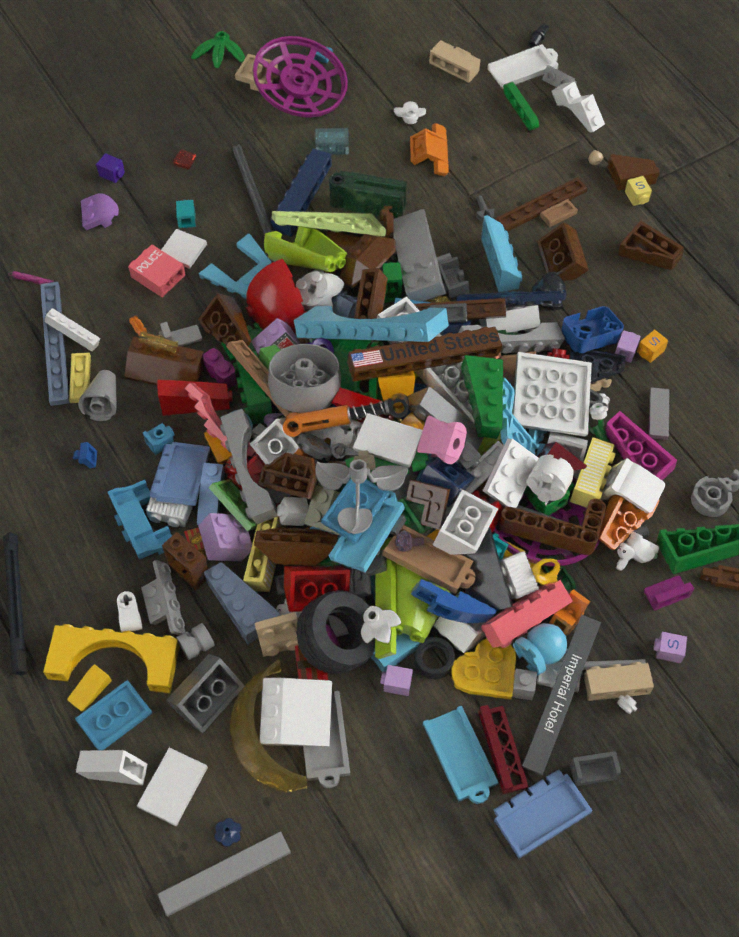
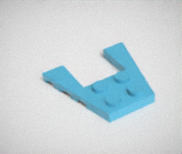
M249 233L237 242V248L257 262L258 265L237 282L212 263L199 273V277L210 280L216 286L221 285L227 288V291L241 294L243 298L247 299V289L252 279L260 270L272 263Z
M504 377L501 441L505 445L507 439H514L535 455L534 451L539 448L540 445L538 443L543 440V434L547 431L529 429V433H527L512 414L515 389Z

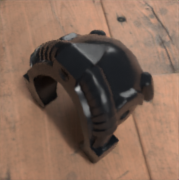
M555 271L543 275L540 281L536 282L532 287V292L566 290L564 281L560 276L556 275ZM544 301V304H540L544 308H552L553 311L563 308L562 303L552 304L551 301Z

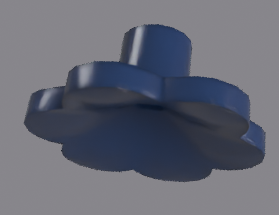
M227 818L224 822H219L216 825L215 840L217 842H222L223 846L229 847L232 843L240 841L241 825L239 823H234L233 819Z

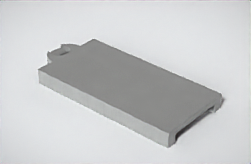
M339 691L331 693L330 745L303 746L307 781L319 780L320 785L324 788L335 787L341 776L350 775Z

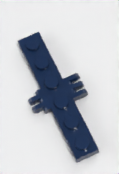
M566 290L460 294L457 296V301L505 298L506 305L508 303L524 305L526 302L533 301V304H544V301L558 304L566 299Z

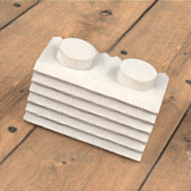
M151 497L146 513L147 517L155 523L163 521L172 527H185L192 506L156 501V498Z
M524 551L500 560L511 600L539 590Z

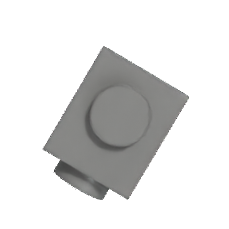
M167 322L160 324L162 330L159 332L161 342L182 347L202 341L197 325L170 332Z

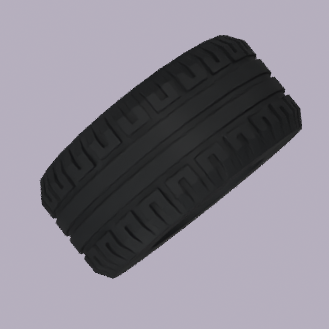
M336 590L327 592L314 599L302 610L297 621L296 637L302 654L316 669L318 668V670L328 674H342L363 665L373 656L375 652V638L366 643L361 636V628L365 623L363 615L366 609L369 608L363 599L351 592ZM374 613L370 616V619L375 618ZM328 615L337 617L346 626L349 634V644L346 650L337 647L328 637L326 631Z

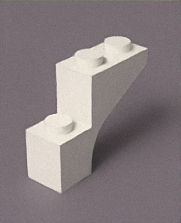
M575 81L564 83L552 90L557 106L568 107L589 132H594L605 124L593 94L580 96Z

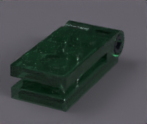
M340 170V173H333L329 177L330 205L336 209L344 207V210L373 214L375 216H379V212L384 206H392L389 213L393 212V219L404 215L407 199V181Z

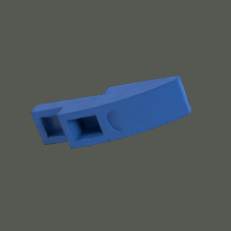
M423 579L413 587L411 592L412 596L429 604L428 612L456 622L485 623L496 613L495 609L472 598L468 594L460 591L454 596L450 592L444 591Z

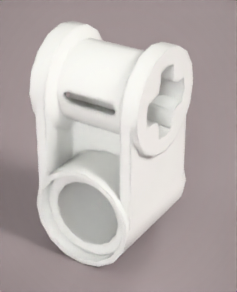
M128 591L122 592L117 597L121 632L141 630V617L135 596Z

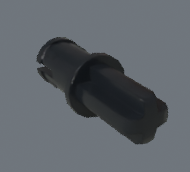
M546 23L540 25L533 32V37L528 42L529 48L538 46L544 40V35L549 29Z

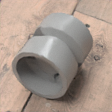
M203 623L192 628L191 633L185 632L176 637L188 660L198 656L200 650L205 652L215 646Z

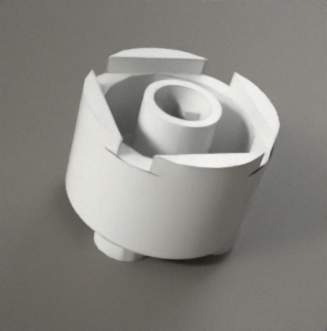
M554 455L541 456L526 481V484L542 502L563 498L573 479L574 472L571 465L562 458L559 460L553 458Z

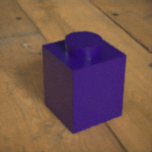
M106 153L96 164L99 176L114 183L124 175L125 170L122 160Z

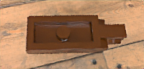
M723 565L713 566L712 569L703 567L700 572V580L711 581L712 585L739 590V569Z

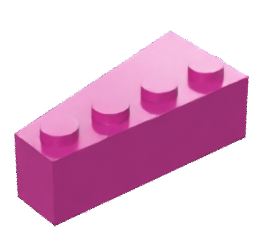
M621 411L607 422L606 435L623 459L628 458L662 481L675 469L677 459Z

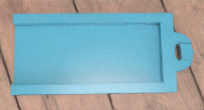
M386 491L389 493L388 498L372 519L370 527L363 532L356 544L343 536L339 538L329 554L331 561L363 572L367 571L405 509L404 504L397 501L394 492Z
M457 707L456 710L432 720L423 721L424 728L458 802L469 798L475 804L485 802L489 797V789L497 786L498 781L463 707Z

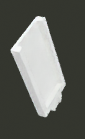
M541 44L488 64V70L503 89V85L506 83L514 82L516 85L543 75L547 65L558 69V54L554 49H546Z

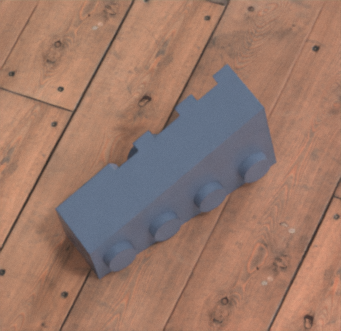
M222 562L204 572L208 586L247 645L258 639L255 627L256 622L281 616L274 607Z

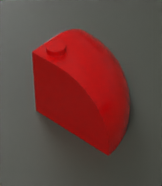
M283 258L264 267L252 279L247 289L248 307H246V312L249 317H252L258 323L262 330L266 329L278 318L287 323L292 331L296 333L294 320L306 313V311L304 312L301 303L303 299L298 287L295 288L292 280L293 275Z

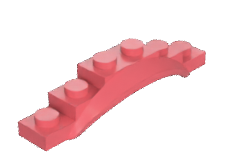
M189 383L185 389L189 392L188 396L196 402L199 401L194 407L198 410L197 414L205 420L208 419L204 424L207 428V433L214 438L218 437L222 441L221 445L227 449L225 445L227 437L223 435L220 428L222 421L212 406L210 396L195 383ZM249 442L247 448V457H253L256 454V451L251 447Z

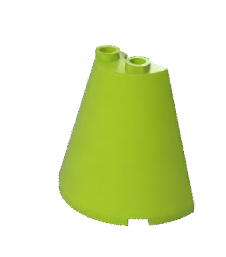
M299 226L295 242L293 243L281 239L282 234L278 231L265 233L264 250L269 255L268 258L274 262L283 258L285 263L289 265L333 272L338 268L341 269L346 263L345 257L347 252L316 228Z
M396 563V614L401 620V624L396 626V635L405 633L409 635V639L412 641L424 643L439 616L427 611L428 603L411 595L413 587L423 579L444 591H448L451 594L452 592Z

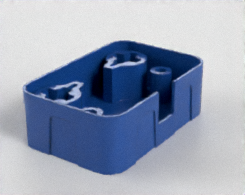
M605 306L588 310L586 319L579 320L581 313L567 316L563 320L561 332L565 341L574 352L585 353L619 342L624 328L623 323ZM587 327L590 329V332L583 331L580 328Z

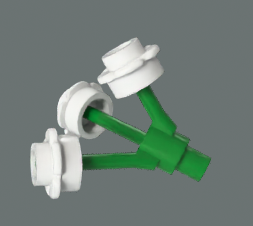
M600 394L603 397L602 403H596L589 409L592 418L598 420V425L594 427L588 426V431L595 434L599 440L607 442L608 439L605 435L607 432L604 428L603 418L607 416L606 411H608L610 398L605 394Z

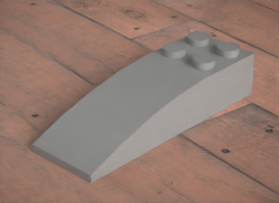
M421 209L393 219L398 261L401 264L405 291L409 300L425 301L446 294L425 210Z

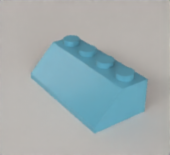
M484 216L481 240L498 292L519 289L522 273L517 269L518 262L517 258L513 257V246L508 242V232L504 230L503 224L489 216Z

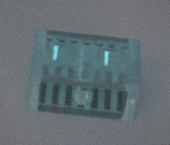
M315 128L317 150L330 153L331 155L349 154L348 128Z

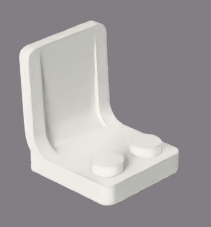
M626 458L611 467L608 477L604 476L607 481L604 489H599L600 492H603L600 500H608L612 495H620L645 513H650L653 511L665 487V483L640 465Z

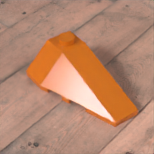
M612 495L607 505L598 539L611 550H615L634 530L638 529L645 520H648L653 515L660 500L657 501L652 512L645 513L622 496Z

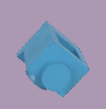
M163 423L148 432H143L145 443L155 455L162 452L166 444L174 442L173 436L175 434L170 426L165 427Z

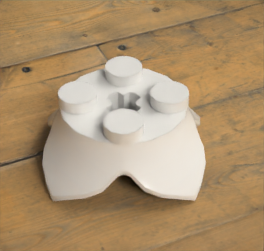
M314 270L306 274L296 282V287H298L303 299L301 303L304 311L310 310L315 306H332L333 308L331 299L342 291L345 283L338 276L324 273L322 270Z

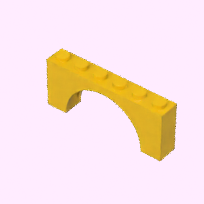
M69 624L55 625L43 671L47 679L68 682L73 669L85 656L102 648L118 647L135 653L143 660L147 667V685L150 691L171 693L180 649L178 639H175L173 636L156 637L150 633L138 635L131 631L120 633L114 632L111 629L94 630V628L88 626L75 628Z

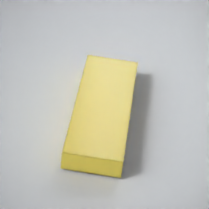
M90 353L71 354L70 403H78L80 397L90 385Z

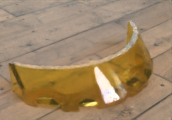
M278 659L257 673L241 690L232 710L230 733L233 738L232 744L240 763L251 776L267 786L287 793L307 788V778L285 769L268 755L258 738L254 724V705L257 693L262 690L263 678L282 672L281 662Z

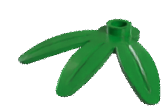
M219 31L214 35L213 39L199 45L191 56L192 59H197L214 47L213 63L215 68H219L226 47L239 62L243 63L245 60L244 53L240 47L229 40V34L224 31Z

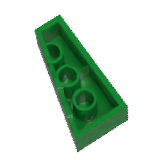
M252 351L258 358L257 351ZM235 358L236 362L233 363L235 374H239L236 380L238 388L243 390L240 393L242 404L246 403L247 408H244V412L250 417L253 425L264 423V417L272 413L271 400Z
M465 355L461 370L464 374V383L469 394V403L473 410L472 415L477 436L497 439L502 430L503 360Z
M739 524L721 525L708 529L697 527L694 530L678 528L676 531H667V529L659 530L656 543L672 573L677 574L739 555Z

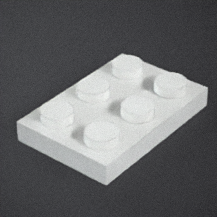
M507 439L483 492L499 501L505 507L517 508L527 486L528 476L539 458L514 439Z

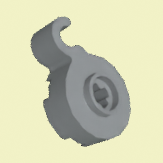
M736 469L733 471L730 479L719 477L715 479L706 476L696 483L691 495V502L696 511L708 517H718L727 511L733 500L731 492L739 489V471Z

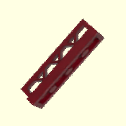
M488 705L481 706L478 714L502 794L528 789L504 707L499 706L489 709ZM500 713L502 721L499 726L494 724L492 714ZM498 732L507 736L508 742L505 746L500 744ZM505 752L514 757L515 761L511 767L506 764ZM511 772L520 777L522 784L513 786L510 777Z

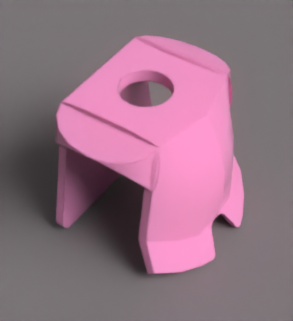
M428 416L417 452L432 454L431 457H439L447 464L455 463L464 448L467 434L465 426L460 422L446 423Z

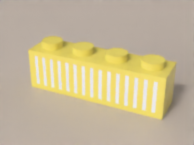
M592 438L584 460V464L587 467L580 471L570 502L587 508L591 499L601 498L603 492H600L599 489L603 490L607 479L604 476L608 477L611 469L608 463H613L616 454L612 452L614 444Z
M278 516L257 524L256 531L278 527L285 528L286 525H281ZM253 540L243 581L254 591L270 592L276 564L254 546Z

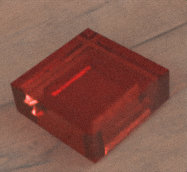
M181 149L174 159V165L190 169L196 159V154Z

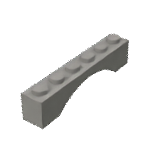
M557 322L541 323L533 331L521 335L498 333L502 343L500 353L504 354L552 351V348L559 349L565 340ZM479 325L461 326L458 333L465 330H478L482 327Z
M239 409L222 416L220 428L223 435L227 437V441H225L227 450L232 453L230 461L233 468L237 470L235 478L243 489L240 491L243 501L247 502L248 508H245L248 518L253 519L256 524H260L278 517L274 499L268 491L258 486L252 480L248 471L247 448L253 432L247 415L243 409Z

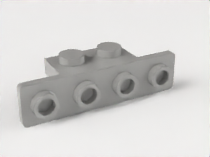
M155 560L153 561V566L157 579L141 588L150 624L156 625L167 619L170 632L181 635L185 633V623L181 617L180 604L176 598L175 586L170 574L171 569L167 563Z

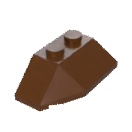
M370 234L362 236L345 257L346 263L340 275V279L345 283L344 285L355 287L361 281L362 269L380 268L396 251L395 239Z
M286 452L274 459L270 464L262 467L258 486L311 500L317 484L315 461L310 457Z
M278 527L256 531L254 546L275 564L316 566L329 556L337 543L338 535L319 529Z

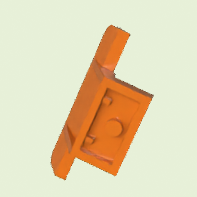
M435 123L432 125V131L425 128L410 137L411 162L414 165L429 158L434 162V174L447 175L449 172L446 128Z

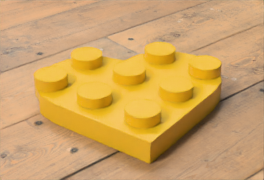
M488 639L482 640L477 644L475 652H466L454 661L451 674L455 688L469 694L511 700L516 663L515 649L511 644L505 648L501 646L492 648Z

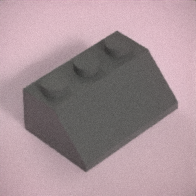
M208 654L166 701L182 718L199 732L203 733L245 686L221 658Z

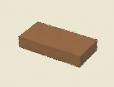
M566 199L540 212V217L550 228L576 215L578 209Z

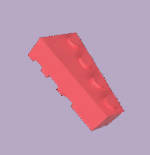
M561 580L538 586L539 590L523 596L513 603V607L504 609L480 627L492 648L499 646L505 648L513 643L512 640L514 638L523 636L527 633L528 629L537 626L544 619L573 602Z

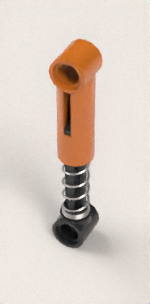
M396 393L382 403L379 401L376 404L370 403V405H361L360 407L353 406L349 408L348 405L305 413L292 412L285 418L283 431L286 435L295 437L304 432L348 425L354 419L361 420L365 418L367 414L378 415V417L385 414L386 416L391 415L401 418L408 413L409 399L405 394ZM400 402L404 407L396 408L394 404ZM289 422H296L298 427H291Z

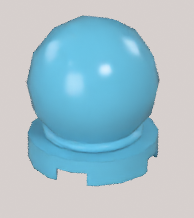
M542 623L530 630L527 639L519 637L513 643L518 657H524L529 665L526 668L529 671L537 672L538 676L546 671L545 664H554L560 661L566 653L567 639L558 626Z

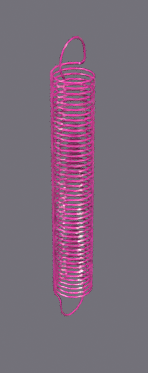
M16 271L11 272L17 274L15 279L19 280L25 279L30 282L34 281V283L37 281L39 282L37 284H41V282L43 284L54 282L44 278L41 281L40 277H38L39 279L36 276L32 278V275Z

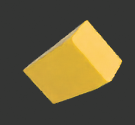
M94 664L67 700L83 713L111 682L110 676Z

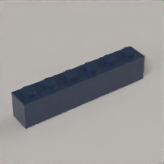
M313 148L310 154H307L304 165L300 166L297 177L293 178L291 187L286 190L285 198L279 202L277 211L306 212L332 166L330 153ZM271 217L273 231H278L281 234L292 237L297 226L277 225Z

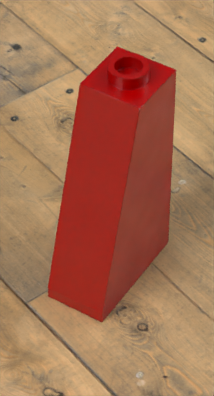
M157 380L158 398L163 416L198 412L194 406L199 401L196 402L188 396L189 392L185 389L189 383H195L210 396L215 411L230 409L229 402H233L232 391H228V386L225 383Z

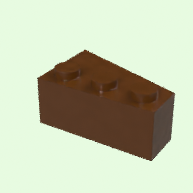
M640 221L621 242L618 255L672 270L681 260L684 247L643 221Z

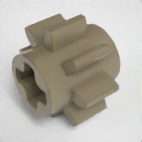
M368 450L358 451L359 455L354 457V460H364L367 468L370 469V473L371 470H376L374 455H369Z

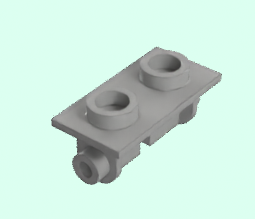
M547 65L542 80L555 87H559L564 83L574 82L575 78Z

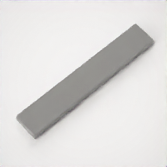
M279 832L164 890L158 896L167 917L291 853L282 833Z

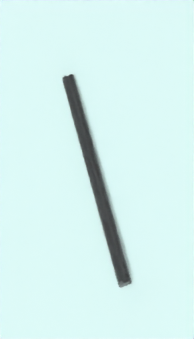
M241 145L233 146L236 161L263 228L262 230L264 234L273 232Z

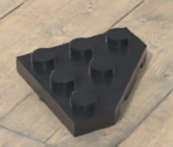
M571 348L569 359L592 363L591 383L624 372L626 356L597 350L579 353L574 352Z

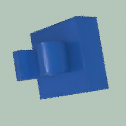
M88 442L81 443L80 450L74 451L73 459H79L78 463L85 464L89 469L96 467L97 450Z

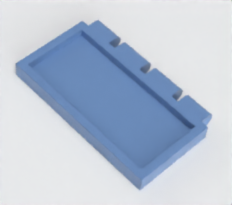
M177 442L166 444L150 490V497L156 498V501L195 506L200 491L203 465L208 462L210 447Z
M557 770L546 777L548 786L542 779L529 787L530 797L524 790L511 798L512 808L506 801L493 809L497 816L494 821L518 858L526 855L592 813V809L568 774L563 776L561 771Z

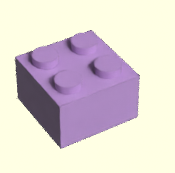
M210 513L198 525L208 560L242 561L251 552L252 542L249 532L233 515Z

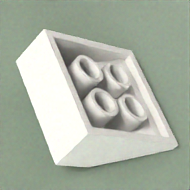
M263 678L260 744L275 746H329L332 681Z

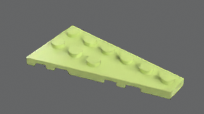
M272 211L273 221L281 226L294 225L327 229L333 232L344 231L385 236L386 229L373 214Z

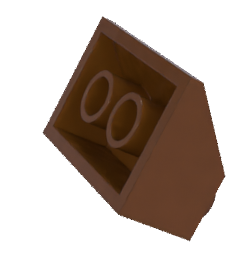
M565 222L537 241L546 273L555 271L556 275L560 276L563 281L577 279L589 270L576 229Z

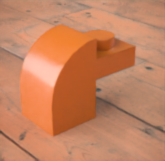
M575 590L569 593L573 602L557 611L549 624L558 626L566 637L578 624L581 615H584V611L590 603L588 599Z

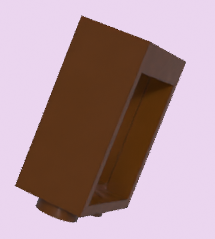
M178 532L162 544L168 566L192 588L197 590L206 581L204 572L208 570L205 556Z

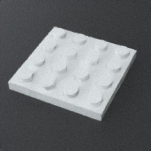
M518 352L516 354L515 396L512 414L523 428L579 436L588 435L592 363Z

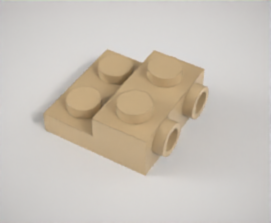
M248 54L236 72L235 80L249 83L250 89L259 91L254 82L252 72L256 56ZM263 58V59L266 60L269 64H270L271 61H272V60H268V59ZM259 63L257 68L258 81L260 84H267V69ZM271 72V82L273 84V79H277L278 76Z
M295 612L255 623L263 657L275 656L279 652L286 650H295V646L298 645L296 637L298 620Z

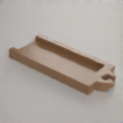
M403 525L397 536H393L382 553V556L456 594L459 587L469 588L475 581V573L470 569L473 563L472 560L461 554H448L433 545L434 540Z

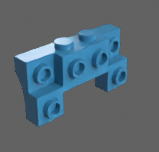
M145 480L131 486L108 491L109 498L117 512V515L114 516L118 526H123L124 531H122L124 539L126 542H131L139 560L156 552L159 555L164 553L162 544L172 536L168 526L153 532L141 507L149 503L151 498Z

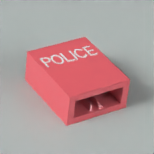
M154 245L145 249L128 266L131 278L162 298L185 276L184 265Z

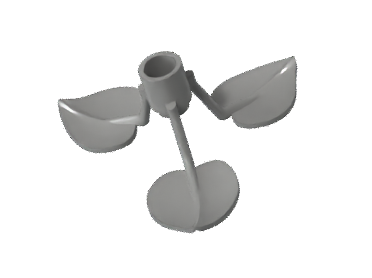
M361 459L353 460L350 463V468L338 463H316V477L322 487L329 490H337L343 483L347 484L350 477L356 483V508L348 507L338 514L339 526L352 534L362 533L372 524L373 517L371 511L365 508L359 509L360 484L367 479V476L372 483L377 482L379 489L393 491L402 486L408 473V467L396 465L380 466L370 473L366 462Z

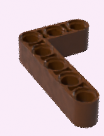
M591 499L587 505L582 526L518 508L506 507L502 510L499 528L508 534L579 554L591 555L599 538L606 505L600 499Z

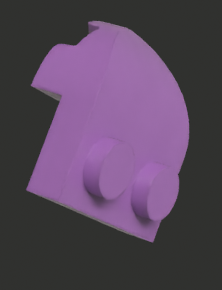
M99 193L81 200L82 222L86 230L101 224L106 228L112 224L111 220L114 215H118V205L105 194Z

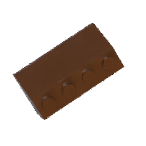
M133 337L127 352L124 377L125 379L157 385V380L199 382L205 368L203 361L204 351Z

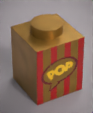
M199 527L184 531L187 541L206 558L207 555Z

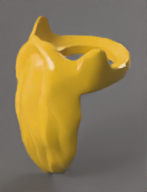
M542 559L536 564L528 562L532 568L531 571L534 578L539 584L545 585L557 581V574L560 570L557 560ZM547 562H553L555 567L551 572L545 574L541 566Z

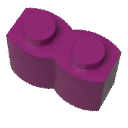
M212 348L203 354L205 370L210 377L216 379L217 383L227 384L228 389L237 384L233 365L224 360L220 351Z

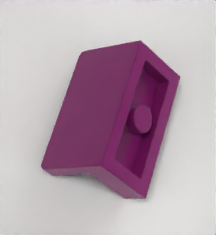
M675 576L644 589V593L654 611L689 598L694 591L691 582L684 584L680 576Z

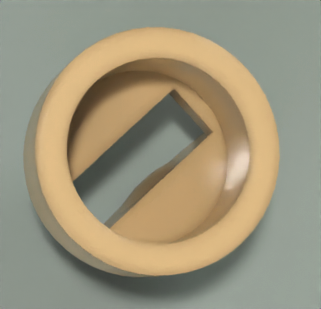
M594 150L589 155V162L592 165H598L603 160V155L599 151Z

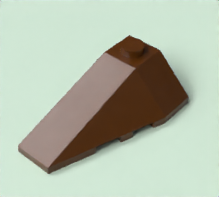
M217 293L198 319L200 324L208 334L213 335L218 341L225 343L226 346L231 341L243 340L249 346L252 341L241 308L233 297Z

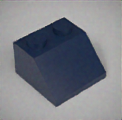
M437 458L427 465L418 481L450 489L447 507L456 502L462 489L465 491L475 477L457 463L447 464L440 458Z

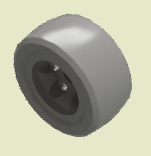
M298 344L283 348L272 357L269 364L268 385L271 397L277 405L291 412L305 413L329 407L332 405L331 402L341 387V371L337 357L328 349L318 345Z

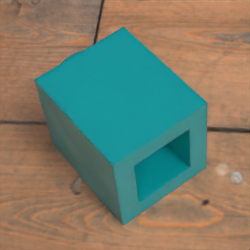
M193 200L176 201L178 227H196Z

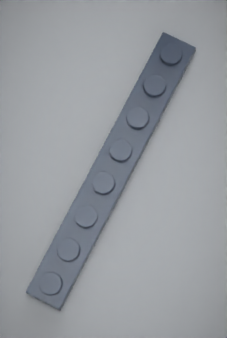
M58 282L40 284L49 403L51 406L69 403L64 334L45 322L46 314L52 308L62 314L60 286Z

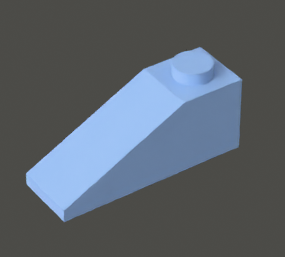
M204 463L197 525L210 513L219 514L221 501L208 487L214 482L225 480L223 464Z

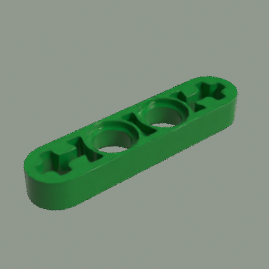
M514 82L504 84L503 90L506 98L529 131L537 129L539 127L538 118Z

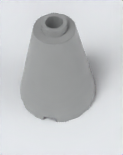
M101 370L79 399L80 411L84 415L85 413L90 415V419L106 421L111 419V416L116 413V376L109 370Z

